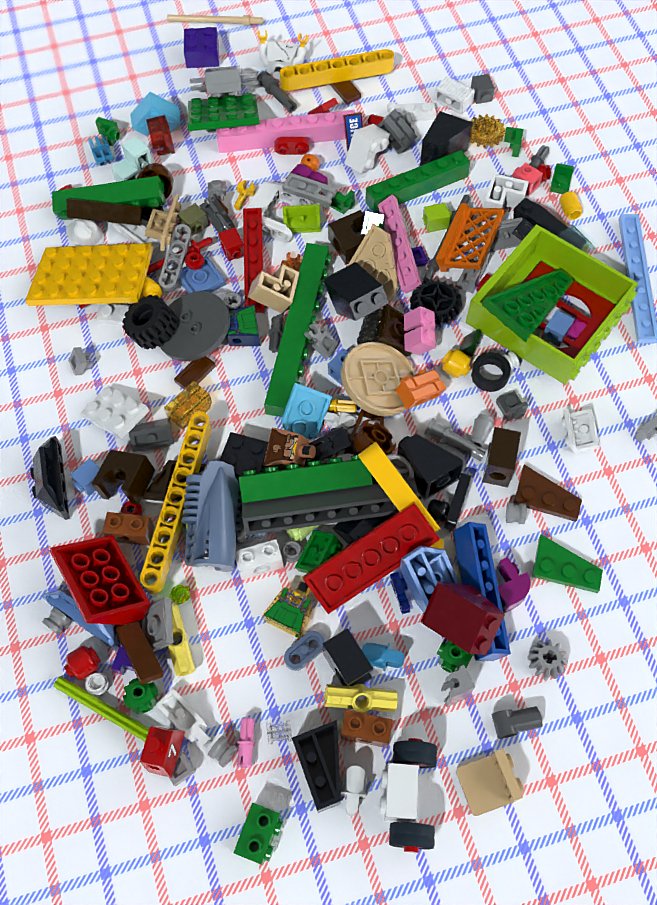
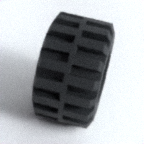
M156 295L141 297L138 302L132 306L130 305L129 310L125 312V318L122 322L125 333L144 349H155L156 346H162L174 334L173 330L177 327L175 324L177 323L176 314Z

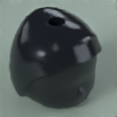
M437 499L431 500L427 511L432 518L439 522L447 519L450 509L449 503Z

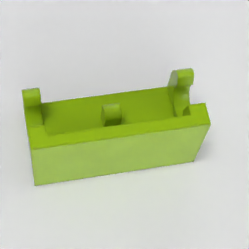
M319 204L283 206V223L291 230L292 234L321 232Z

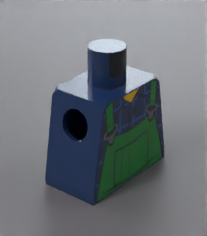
M255 305L229 311L230 327L226 335L229 346H260Z

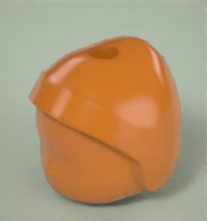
M306 154L302 157L300 164L307 166L312 171H318L320 161L315 155Z

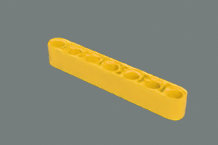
M382 49L283 67L280 70L281 88L285 91H292L390 73L394 67V52L390 49Z

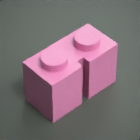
M419 306L404 314V331L415 328L404 334L405 351L421 355L436 348L434 311Z

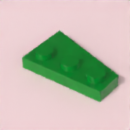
M540 534L532 573L533 578L594 593L600 591L602 569Z

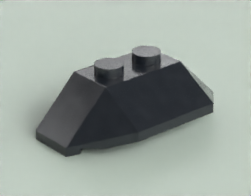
M52 436L38 448L32 459L33 467L30 468L32 479L35 480L32 492L34 498L38 499L44 507L67 520L70 517L62 448L57 437Z

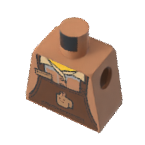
M272 428L263 466H278V470L287 469L286 465L299 463V466L302 467L305 465L306 458L315 457L316 448L313 445H309V440L301 434Z

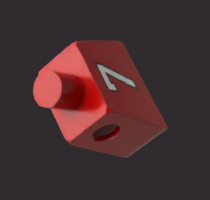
M151 726L149 728L140 758V763L149 773L172 778L185 731L165 726Z

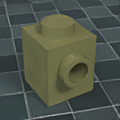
M196 203L178 214V225H187L191 230V237L209 226L207 214Z

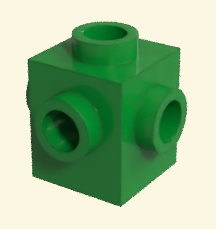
M450 641L447 644L442 642L437 651V655L440 656L438 663L441 664L443 670L449 673L458 671L462 665L467 668L473 654L467 653Z
M138 678L129 681V685L124 687L126 693L123 696L125 705L128 709L132 708L136 714L149 712L158 703L156 696L159 695V692L154 682L140 685ZM142 692V695H141V696H138V697L135 696V695H137V694H139V693Z

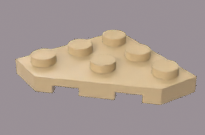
M372 223L348 265L357 262L381 283L389 301L388 304H390L400 288L391 237L389 233Z

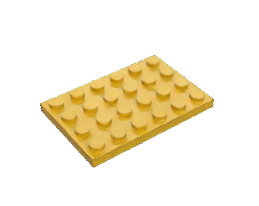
M152 243L46 247L25 301L28 306L136 303L140 299L154 250Z

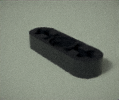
M461 472L444 525L446 529L455 530L471 475Z

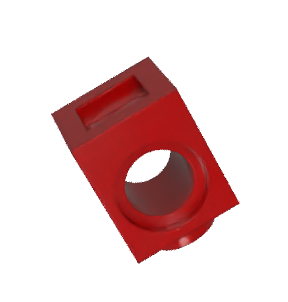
M236 227L218 233L220 246L228 261L244 256V243Z

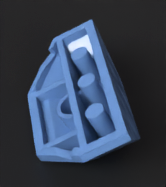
M419 546L401 558L400 571L416 604L423 613L427 608L437 582L460 584L444 549Z
M69 589L44 593L42 597L48 604L61 611L69 619L114 651H118L117 625L85 623Z

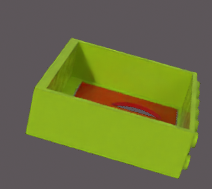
M536 224L471 299L465 323L476 330H480L482 334L514 352L562 384L567 385L570 379L573 381L580 373L579 369L587 365L591 358L590 355L597 352L601 345L600 342L607 339L612 331L611 328L613 326L616 327L621 320V315L627 313L632 305L631 302L638 293L635 291L638 283ZM561 269L574 280L564 295L573 296L581 300L588 307L591 318L559 300L555 306L584 322L587 326L576 340L565 337L562 343L568 347L555 348L534 334L524 342L498 318L489 313L482 306L484 298ZM542 322L538 328L544 331L547 324Z

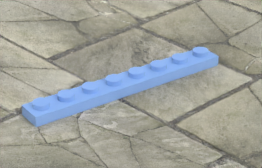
M620 214L618 221L627 277L638 283L635 289L638 293L631 302L637 343H657V322L639 214Z

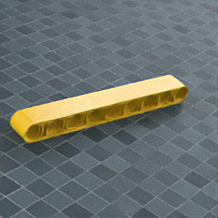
M202 411L195 412L190 418L140 575L142 585L151 594L159 593L165 585L183 526L182 518L185 517L183 510L186 509L184 508V502H186L184 496L187 494L185 487L188 485H186V482L180 483V480L186 478L187 475L199 473L212 431L209 417ZM199 423H205L202 426H197ZM194 441H200L198 444L192 445ZM187 460H194L192 463H186ZM182 497L181 501L173 502L175 498ZM170 517H176L173 522H167ZM170 537L167 542L161 543L162 538ZM164 557L162 562L154 563L156 558ZM151 578H157L154 584L148 585V581Z

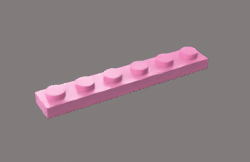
M391 195L379 203L378 208L380 214L385 215L383 226L391 237L401 290L407 294L422 283L397 198Z

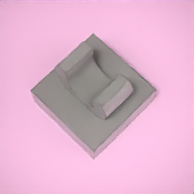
M74 347L68 360L75 376L82 375L85 369H91L94 364L93 361H87L90 358V353H83L81 347Z

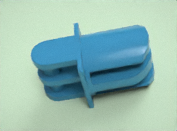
M103 134L101 136L104 144H101L98 136H95L96 147H94L92 139H88L97 166L102 162L105 164L106 161H114L109 144Z
M366 643L362 647V651L371 666L383 668V671H385L386 666L401 668L405 659L402 652L389 649L390 643H388V646Z

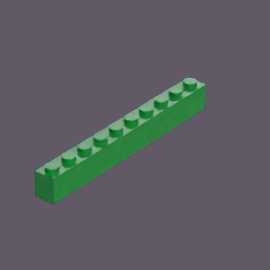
M306 243L293 302L289 308L264 403L265 414L283 416L294 383L300 384L298 382L299 377H303L305 368L303 361L307 360L309 352L307 344L312 342V339L306 338L304 333L311 331L309 325L316 323L317 320L315 312H319L321 303L319 296H323L324 293L323 279L328 277V269L326 268L327 265L330 266L332 254H329V246Z

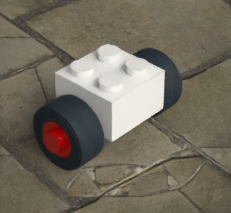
M417 738L394 742L393 763H388L387 769L383 770L381 775V788L385 789V796L380 798V814L384 815V821L393 822L390 823L389 845L404 848V852L419 853V849H434L435 827L418 823L416 819L419 768L436 767L437 746Z

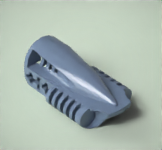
M209 460L202 472L186 476V485L188 486L185 487L187 494L184 496L186 500L184 508L186 509L183 510V515L187 517L182 518V523L187 524L184 562L186 566H213L216 571L231 572L235 570V533L240 532L241 529L240 526H237L241 524V519L238 517L242 516V512L239 511L242 509V504L240 503L242 502L240 484H238V480L235 477L232 465L223 461Z

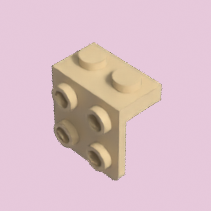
M504 749L497 750L490 756L456 769L458 780L473 816L482 815L523 798V785L519 778H515L512 768H514L512 758L509 753L505 754Z

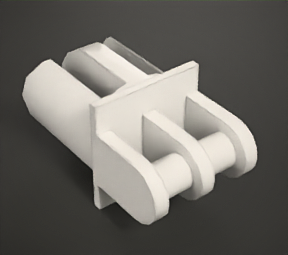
M357 765L347 768L342 781L341 796L347 797L346 813L349 816L357 814L359 799H365L367 776L365 771Z

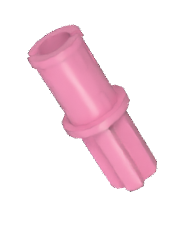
M253 718L241 719L240 739L237 741L239 745L237 767L252 768L253 746L256 745V742H253L255 720Z

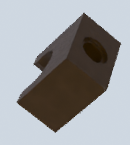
M361 210L328 224V239L345 265L349 264L365 235L356 234L363 229L364 214Z
M494 427L492 441L489 443L482 478L483 483L508 488L515 470L521 432Z
M109 450L92 482V486L102 499L109 500L114 490L122 485L121 490L129 501L134 505H139L156 470L146 455Z

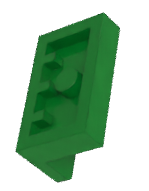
M313 530L295 568L299 572L308 573L340 552L343 544L334 534Z

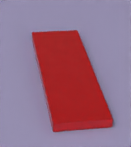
M412 502L305 574L302 579L329 614L400 567L402 557L419 546L430 547L439 541L440 538L416 503Z

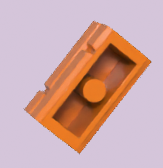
M423 369L414 377L408 375L400 380L401 384L396 388V392L400 399H402L406 409L435 399L446 390V386L439 379L440 377L436 370L426 371V369Z

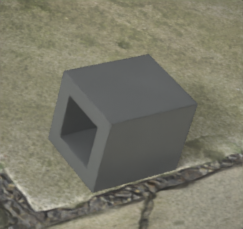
M489 74L472 76L471 88L475 90V103L491 102L495 87Z

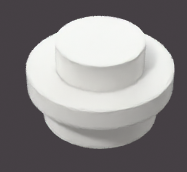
M95 672L90 675L85 683L87 692L94 696L103 695L109 688L108 677L101 672Z

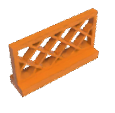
M461 203L436 257L440 271L448 272L449 268L481 270L505 214L504 209L469 208L467 203ZM472 215H480V217L473 221L471 220ZM492 215H497V217L492 219L491 221L487 219ZM482 221H485V222H486L484 225L480 226L479 228L476 227V225H477L478 223H480V222H482ZM471 227L475 229L472 232L465 234L466 230L470 229ZM491 228V231L487 234L483 235L481 233L484 230ZM477 234L480 236V238L474 240L473 242L469 240ZM465 241L468 242L466 246L459 249L460 244ZM482 242L485 243L483 247L479 249L475 248V246H477L478 244ZM471 248L474 250V252L470 253L467 256H464L463 254ZM461 255L462 259L456 262L453 261L454 258ZM476 256L479 257L477 263L469 262V260Z

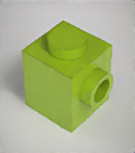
M445 203L424 207L422 220L427 233L448 229L449 222L452 220V214L450 209H447Z

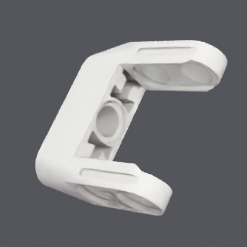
M264 181L246 208H262L263 235L287 243L293 235L291 230L285 224L268 218L279 201L292 206L313 205L314 201L292 194L289 196L286 192H283L282 186L284 183Z

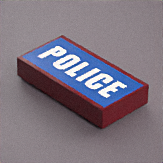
M361 112L343 115L347 152L354 130L363 128Z

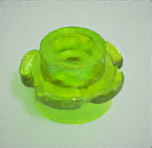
M179 584L172 588L169 597L175 604H183L191 597L190 587H184L182 584Z

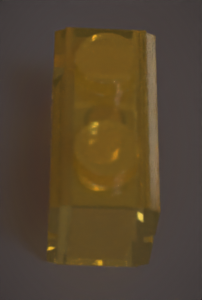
M193 381L164 407L167 417L183 430L188 426L190 418L195 412L202 411L206 413L210 409L212 404L211 396Z

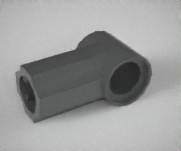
M537 706L516 711L507 709L491 714L498 739L512 737L519 732L543 727L542 716Z

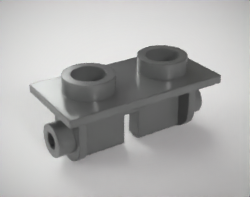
M215 196L206 198L204 203L199 205L207 214V218L218 233L236 227Z

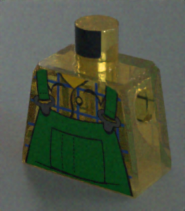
M300 581L295 591L284 587L262 615L264 622L298 639L303 637L313 609V601L307 598L310 591L307 584Z

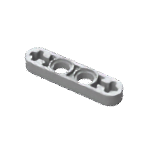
M185 224L177 225L173 231L159 277V285L162 291L166 293L173 292L177 287L190 244L191 230ZM184 231L186 234L183 235L182 241H180V234ZM177 246L182 247L183 251L177 254L172 251L173 248ZM176 263L178 267L175 270H170L168 265ZM168 275H170L171 283L166 286L165 283L168 281Z

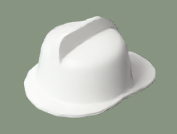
M75 220L66 229L67 236L77 246L102 245L105 240L103 231L92 220Z

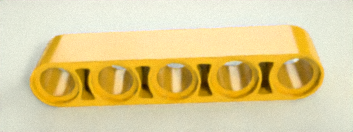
M374 442L358 454L361 461L399 511L415 502L434 531L437 532L441 529L377 442Z

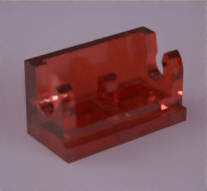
M162 115L146 119L153 149L164 148L163 150H158L157 155L174 154L175 150L166 116Z

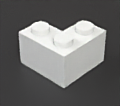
M375 124L354 130L344 164L359 173L371 170L375 162V154L387 148L390 133Z
M493 173L483 208L503 209V206L515 208L525 198L529 181Z

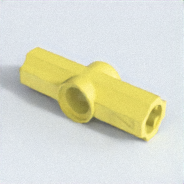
M172 605L173 639L177 636H181L183 639L180 644H171L168 647L176 677L186 676L196 671L179 606Z
M327 684L324 694L325 707L349 708L359 713H366L369 710L395 712L398 703L396 690L368 688L364 684H356L354 686ZM358 696H366L364 700L356 701V698Z

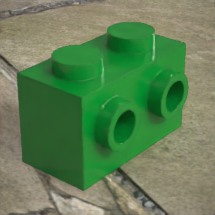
M252 802L233 853L260 865H264L265 860L269 862L275 847L271 845L274 835L279 836L284 821L280 820L281 814Z

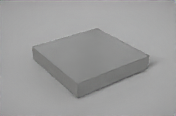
M164 597L150 605L144 619L140 620V626L154 653L173 644L171 598Z

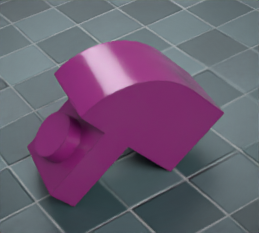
M508 557L500 560L497 566L499 573L506 582L498 586L504 613L518 607L526 598L531 586L528 572L519 576L518 567Z

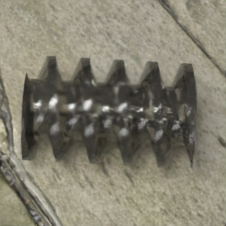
M379 308L364 317L359 336L357 337L358 345L366 342L382 343L378 340V333L383 309Z

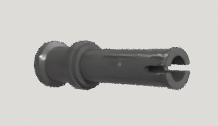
M262 71L257 77L259 85L265 88L266 93L273 95L289 113L294 112L297 104L289 98L279 87L278 82L272 79L267 71Z

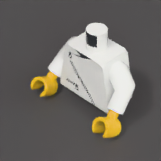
M258 30L260 60L265 67H268V73L273 74L275 79H280V70L283 67L303 64L306 51L304 47L309 42L307 34L304 40H301L302 34H298L299 47V44L267 41V44H265L268 38L267 31L265 30V36L261 37Z

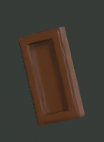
M206 356L193 360L174 378V381L190 393L216 367V364Z

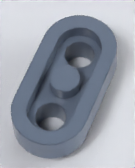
M316 631L306 633L286 650L284 654L286 666L293 671L303 669L322 653L323 643L325 642L324 637ZM315 641L318 645L315 648H311L309 644ZM294 656L300 657L298 663L292 662Z

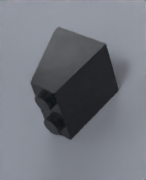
M439 111L422 140L420 166L460 150L465 153L469 149L473 122Z
M357 262L323 279L336 313L354 321L389 303L383 285Z
M417 433L411 437H404L398 444L397 454L404 456L411 464L418 493L424 501L459 480L464 464L461 458Z

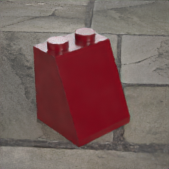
M437 582L421 623L469 654L487 655L505 614L471 585Z

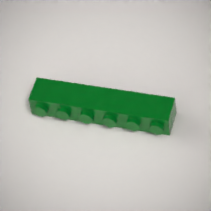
M460 150L366 187L365 203L369 209L380 213L378 204L391 195L397 198L398 205L467 178L470 161L463 151Z
M159 176L52 191L53 213L62 220L71 219L67 218V198L139 205L142 208H155L165 204L164 184Z
M352 455L351 460L345 461L342 460V457L329 459L330 463L321 464V460L310 461L308 466L302 467L299 466V463L286 465L287 469L278 470V466L267 467L265 472L256 473V469L243 471L244 475L239 476L242 503L373 485L372 475L359 456Z

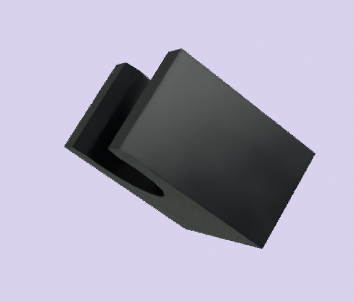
M348 628L323 643V655L342 686L364 684L372 679L369 672L373 670V667Z

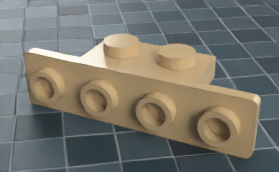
M176 194L169 212L152 210L145 230L146 237L161 240L160 251H164L165 246L170 244L171 234H173L178 213H180L181 202H178L179 195Z

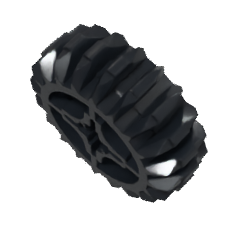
M439 278L437 281L430 279L429 283L423 280L422 285L412 292L410 309L412 311L421 306L434 311L435 325L439 324L442 327L443 323L449 325L451 321H455L456 317L459 316L460 308H462V297L459 294L458 288H454L453 283L448 285L447 280L440 282Z

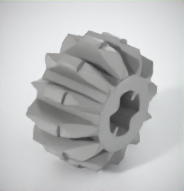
M548 639L546 644L540 640L537 642V646L533 645L530 648L532 654H529L527 659L533 661L529 668L537 669L535 676L543 673L544 680H548L550 675L552 678L557 679L559 677L558 673L563 674L566 671L564 666L568 664V660L563 658V656L567 653L565 650H558L560 643L552 646L551 639ZM545 656L550 657L548 660H552L550 664L546 662L547 659H543Z

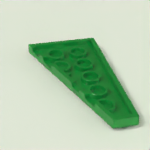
M561 269L484 298L482 306L526 342L571 287L574 280Z

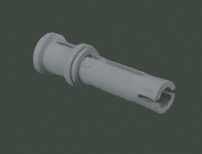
M433 418L425 430V435L430 434L439 439L440 443H448L478 461L482 460L487 451L486 449L452 432L451 427H445L437 423L436 419Z

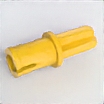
M335 397V399H331L327 411H334L335 414L337 412L355 413L357 405L352 400H338Z

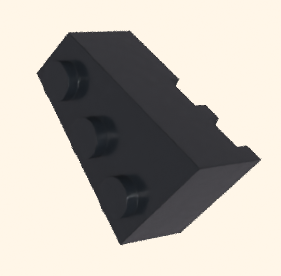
M337 720L292 737L318 813L341 804Z

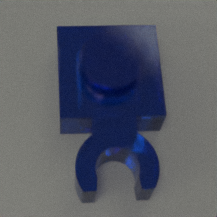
M399 572L390 574V582L401 613L411 612L405 592L408 590L405 579L400 578Z

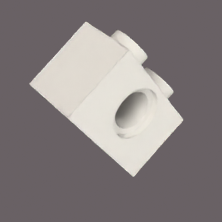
M276 539L237 550L235 553L241 580L284 568Z

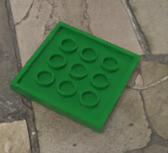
M244 93L242 96L226 95L223 98L211 96L208 99L193 98L191 101H188V131L260 124L256 94Z

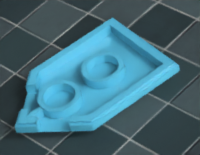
M294 383L281 419L284 430L301 434L307 439L319 435L332 396Z

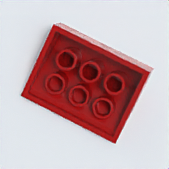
M113 535L50 548L49 551L85 623L125 625L144 619L151 603Z

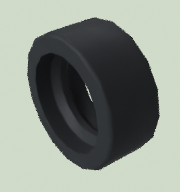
M483 353L474 361L471 373L472 381L483 391H499L508 383L511 366L509 361L499 353ZM491 364L499 367L503 374L499 379L490 380L483 377L479 373V369L483 365Z

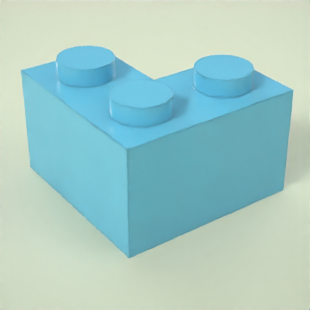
M149 92L130 114L132 129L145 136H148L156 126L172 132L181 122L179 107L152 92Z

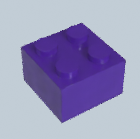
M217 27L184 29L186 68L219 67Z

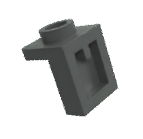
M515 391L496 399V404L507 421L512 419L518 420L526 414L528 403L526 401L522 403Z

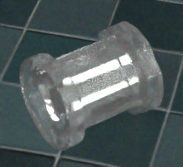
M290 719L286 720V723L272 725L270 722L266 723L269 745L282 740L293 742Z

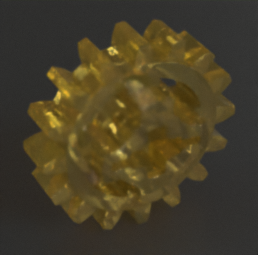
M488 114L485 117L479 115L478 119L473 117L472 121H470L473 122L470 137L471 143L476 142L477 147L483 145V148H486L487 145L493 148V144L499 145V141L503 140L505 133L504 123H500L501 119L495 120L494 115L490 118Z

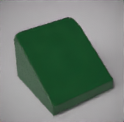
M477 329L466 335L459 350L466 355L473 356L479 342L480 330Z

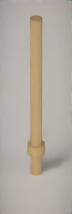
M167 14V21L238 23L250 26L251 24H263V17H251L250 15L240 17Z

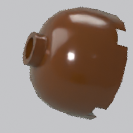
M152 163L144 166L137 179L159 176L164 184L165 199L168 198L173 190L174 179L172 173L162 164Z
M370 420L363 421L353 437V444L357 454L364 451L374 442H377L385 455L391 454L396 448V443L393 445L391 441L394 438L392 434L377 422L371 424L368 423Z

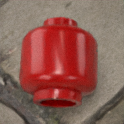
M81 645L66 655L67 664L64 668L70 678L75 676L79 680H84L99 669L98 663L101 660L92 646L88 648L85 645Z

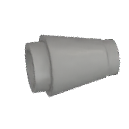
M480 414L474 419L471 442L479 447L483 446V443L494 427V420L491 417Z

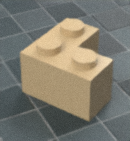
M284 264L281 265L273 276L261 271L251 283L248 298L282 314L293 302L299 272Z

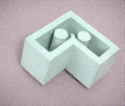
M135 136L122 144L125 158L111 166L114 179L117 182L137 179L141 169L153 163L149 148Z

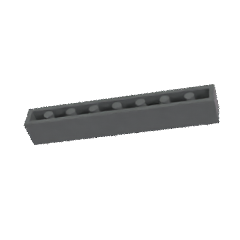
M404 479L419 499L415 479ZM366 485L242 503V519L246 536L394 515L399 512L380 485Z

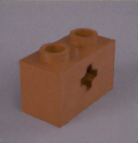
M107 512L102 533L104 536L113 535L119 543L150 546L154 524L150 516Z
M345 710L341 739L388 748L393 719Z

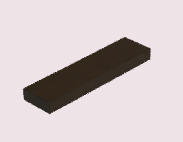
M75 198L66 199L67 218L142 225V206Z

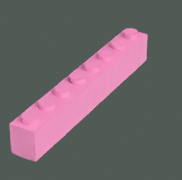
M355 110L259 120L260 124L218 128L216 129L219 153L274 147V141L279 137H305L309 140V143L344 140L346 138L343 115L353 114Z

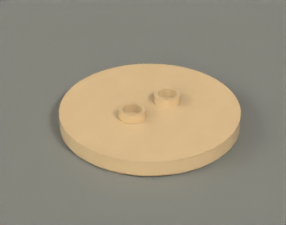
M366 342L355 346L347 354L341 366L342 384L351 400L363 410L378 416H394L406 410L402 399H400L396 392V388L401 384L400 380L408 375L411 377L416 375L409 360L395 348L383 343Z

